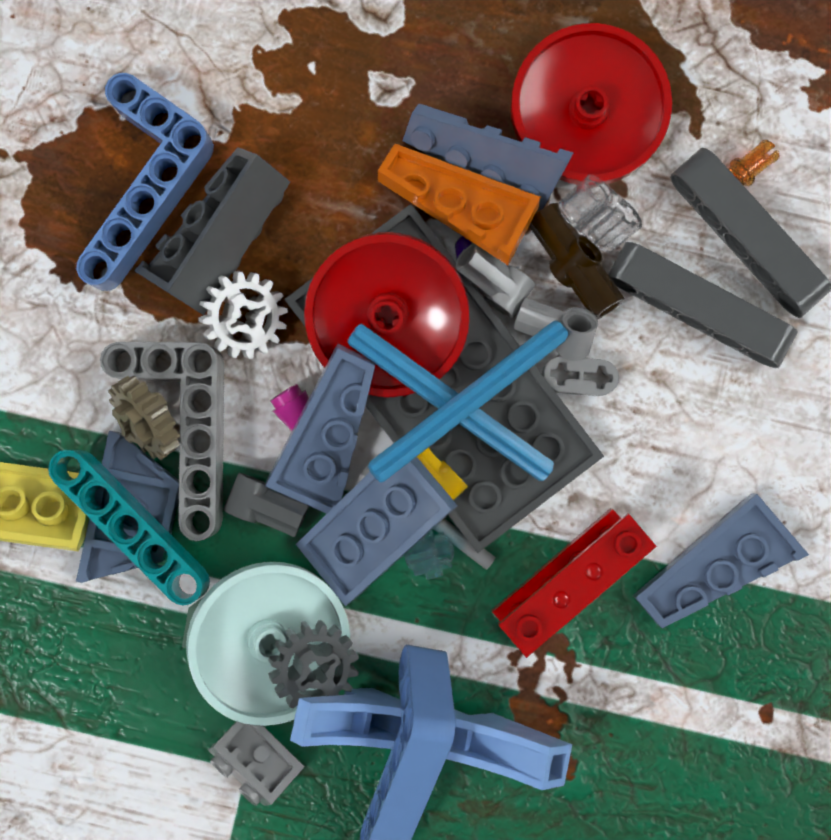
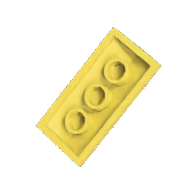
M0 462V541L79 552L86 537L90 518L53 482L49 476V470L47 468ZM67 471L73 479L79 475V473Z

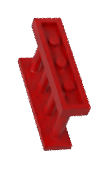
M610 508L491 611L500 621L498 623L500 628L527 658L657 546L629 513L620 518Z

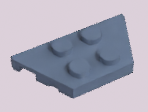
M109 431L102 465L172 534L179 501V480L150 456L142 452L135 444L129 443L120 432ZM100 486L95 492V501L102 508H105L109 503V493L104 487ZM129 515L126 516L123 522L126 534L134 537L139 528L136 519ZM89 519L76 582L83 583L138 568ZM155 544L152 548L151 556L153 561L159 563L166 560L167 552L162 546Z

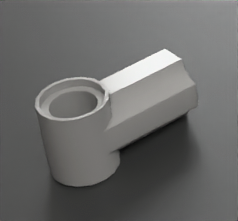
M474 243L463 250L456 260L455 269L458 274L485 295L484 300L508 317L513 318L525 297L527 298L535 287L534 281L513 266L505 265Z
M525 297L515 320L514 330L534 336L551 322L559 321L569 334L565 342L556 348L559 355L572 361L582 360L588 356L598 326L597 317L593 312L581 307L570 308L564 312Z

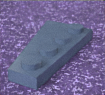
M418 104L412 112L402 140L431 157L540 196L539 208L536 213L546 205L574 154L563 149H559L558 153L540 148L541 142L526 137L520 142L502 136L501 129L488 125L482 129L468 125L466 118L422 104Z
M752 493L638 590L633 597L659 627L664 628L708 606V603L724 595H730L742 589V586L760 577L764 578L778 571V568L792 561H798L809 554L759 495Z

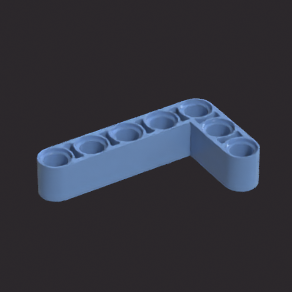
M128 73L115 74L107 81L105 86L107 100L123 118L159 142L160 145L77 261L76 270L78 276L83 282L101 291H110L120 285L209 161L214 148L211 137L199 121ZM136 91V95L131 102L121 103L122 96L126 92ZM168 113V119L163 125L152 126L153 120L158 114ZM190 136H201V141L195 148H184V143ZM169 167H177V175L173 180L168 182L161 180L164 170ZM153 198V209L149 213L139 214L141 202L145 199ZM124 230H130L131 238L129 242L122 247H117L116 238L118 234ZM106 262V274L96 280L93 276L95 266L98 263Z
M407 644L402 650L398 670L402 724L363 821L360 840H411L451 749L455 735L456 720L446 651Z

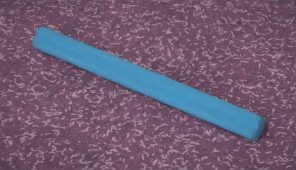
M559 321L551 322L370 461L368 466L374 478L380 483L390 478L565 342L569 335L567 329Z
M358 325L348 338L347 342L351 347L439 409L459 394L366 326ZM478 408L459 423L538 481H544L552 472L554 465L552 460Z

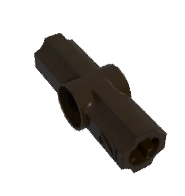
M551 203L539 210L534 215L529 227L550 256L549 267L554 277L564 286L572 288L584 307L593 312L597 319H601L620 306L625 298L600 264L603 257L596 244L588 237L578 233L558 203Z

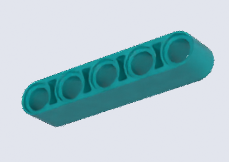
M64 450L52 457L48 470L53 482L169 600L177 605L184 606L192 604L205 595L210 585L209 574L205 568L92 454L84 450ZM73 457L78 460L81 468L79 475L75 479L70 477L67 472V464ZM100 486L104 487L109 493V503L105 508L99 506L95 501V492ZM128 515L134 517L138 522V532L134 537L126 534L123 528L124 519ZM155 544L162 546L167 552V562L163 566L158 565L152 559L151 551ZM182 574H188L196 581L197 587L194 594H187L181 589L179 581Z

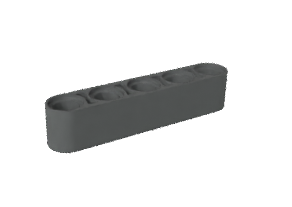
M700 148L671 174V182L677 191L790 314L797 318H802L831 291V283L822 271L713 152L706 148Z
M625 242L608 274L616 287L749 358L772 368L780 367L798 333L797 329L783 320L633 242Z

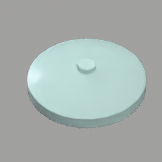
M262 562L233 571L218 581L205 594L190 621L186 641V654L189 669L197 689L216 711L237 722L267 726L294 720L297 706L292 709L287 704L286 697L279 698L274 690L277 684H272L268 675L271 671L276 670L269 663V656H279L280 654L274 643L276 640L284 643L289 640L286 633L288 628L297 634L301 632V622L306 621L311 629H315L318 620H322L326 624L327 631L333 625H336L342 631L341 637L347 635L350 639L349 623L343 605L323 580L312 572L293 564ZM316 641L307 644L319 645L322 642ZM294 655L292 656L288 667H290L293 664ZM316 661L309 665L312 671L319 667Z

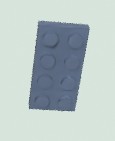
M415 457L381 483L369 472L296 545L341 602L347 606L458 505L422 462Z

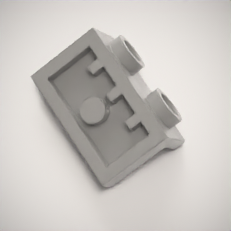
M236 721L208 749L214 756L210 760L212 765L227 778L232 774L242 784L239 788L240 793L254 806H257L259 802L264 806L272 805L304 768L264 726L250 725Z

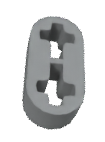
M559 356L548 361L542 371L543 377L557 393L603 396L612 392L617 387L619 381V373L616 367L611 362L601 359L584 358L572 361ZM559 364H563L564 371L577 373V378L566 379L563 381L562 386L557 385L556 378L550 377V371L557 369ZM598 367L603 368V375L609 376L610 380L602 384L601 389L596 388L597 384L595 381L583 380L584 374H594L597 372Z

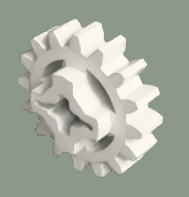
M234 271L232 282L226 276L218 277L221 287L216 289L208 286L206 290L212 296L211 300L200 301L199 303L200 306L208 309L207 315L198 318L200 323L210 326L203 333L204 337L209 340L217 338L214 348L221 352L228 346V355L233 358H237L240 350H242L244 357L248 359H253L255 348L263 354L268 353L266 342L269 340L278 344L280 340L274 334L275 330L286 329L287 326L279 321V315L287 313L288 310L285 307L277 306V302L281 300L283 294L277 291L270 293L273 282L265 279L259 284V274L250 272L245 280L243 272ZM239 289H252L259 296L246 299ZM224 300L225 305L223 313L221 316H219V309ZM241 307L250 310L245 314L247 320L245 323L237 320L241 316ZM265 315H267L265 326L262 328ZM240 331L247 340L236 341L226 335Z

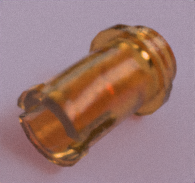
M762 140L758 146L741 159H733L728 169L743 186H751L759 173L779 160V151L775 150L769 155L768 152L775 145L769 140Z

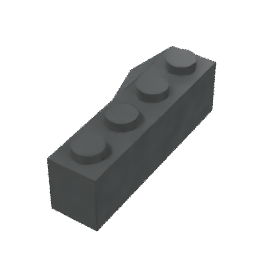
M237 147L204 187L207 196L202 201L199 200L194 204H190L181 214L183 218L181 227L172 237L165 234L155 245L160 252L150 264L142 261L134 271L197 312L205 315L208 309L203 308L199 303L200 301H210L212 298L206 288L210 286L219 289L221 285L218 277L226 276L229 278L237 270L243 254L251 242L260 235L267 217L273 208L282 201L284 191L290 184V181L257 154Z

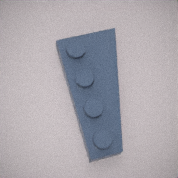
M337 344L266 480L265 487L326 514L342 499L353 451L355 450L361 418L364 414L375 369L374 362L355 351Z

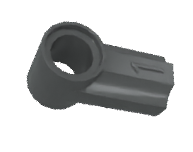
M238 473L223 510L242 520L251 523L258 521L296 537L309 506L265 487L266 483L257 478Z

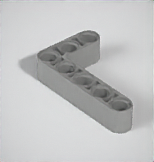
M115 342L109 344L101 353L100 363L103 371L110 377L123 379L126 376L130 378L136 376L138 381H181L179 527L182 534L189 540L200 541L212 537L220 530L223 521V356L215 348L200 342ZM123 352H128L131 356V364L127 370L120 372L116 365L117 358ZM168 352L172 360L171 366L165 372L160 373L155 365L156 358L161 353ZM203 352H209L212 359L210 368L202 373L197 372L194 364L196 357ZM206 391L211 397V406L207 411L200 413L194 406V400L197 394ZM204 430L210 436L211 444L207 451L200 453L194 447L193 441L196 434ZM200 470L206 472L210 477V487L204 493L196 490L193 484V478ZM198 510L203 511L209 517L210 525L206 532L198 531L193 525V516Z

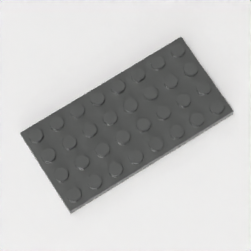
M412 204L408 205L373 232L401 233L421 239L439 250L454 267L456 266L455 260ZM463 277L461 279L469 302L468 334L457 361L439 379L457 393L463 391L520 347L478 290ZM312 279L285 298V301L304 326L306 295ZM535 365L479 409L553 461V470L544 481L535 479L460 424L429 446L430 451L441 462L444 460L468 486L454 500L458 507L449 514V517L477 553L604 457ZM417 393L399 397L368 395L365 405L393 443L438 410V408Z

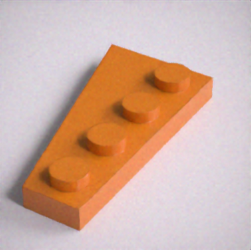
M398 144L393 145L378 169V182L506 265H509L539 208L540 196Z

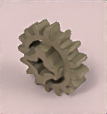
M126 376L111 386L112 388L108 390L112 397L109 399V402L115 407L112 410V415L122 430L121 434L129 443H137L142 452L148 451L153 459L158 457L159 460H162L180 446L177 440L180 434L173 428L176 425V421L167 408V401L159 392L151 393L147 384L144 381L139 383L136 376L131 378Z

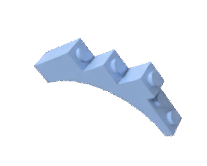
M374 688L352 689L351 692L345 691L344 695L299 698L290 741L302 747L350 745L392 749L402 724L400 699ZM454 709L456 720L455 735L446 758L447 760L500 774L540 790L564 786L572 744L494 713L467 715Z

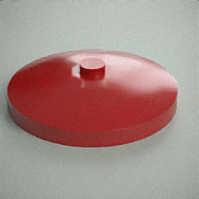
M582 23L568 26L540 41L529 52L520 66L511 95L512 125L515 135L520 142L526 137L541 142L540 148L555 153H558L559 149L574 153L559 180L583 186L610 184L631 175L641 168L662 143L672 114L670 82L657 55L647 44L632 33L615 26L600 23Z
M378 232L360 236L336 249L315 273L306 295L304 310L305 328L309 343L324 368L337 344L361 354L351 347L347 341L354 329L362 324L438 379H441L452 368L460 356L466 342L470 317L466 289L452 263L429 243L410 235L393 232ZM375 364L368 395L399 397L415 393Z

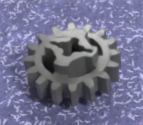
M322 620L317 621L315 629H311L306 621L301 622L300 633L296 634L288 628L286 633L289 640L286 643L276 640L274 643L280 654L279 656H269L268 661L276 670L271 671L268 675L272 684H277L274 688L279 698L286 697V702L290 708L293 709L298 705L299 698L339 695L338 693L341 689L349 692L352 691L353 688L347 679L348 677L358 676L359 672L350 663L355 662L359 657L353 649H349L353 642L347 635L341 637L342 631L336 625H333L327 631V626ZM316 641L322 642L319 645L307 644ZM294 655L293 664L290 667H288L289 662L292 656ZM316 661L319 667L312 671L309 665Z

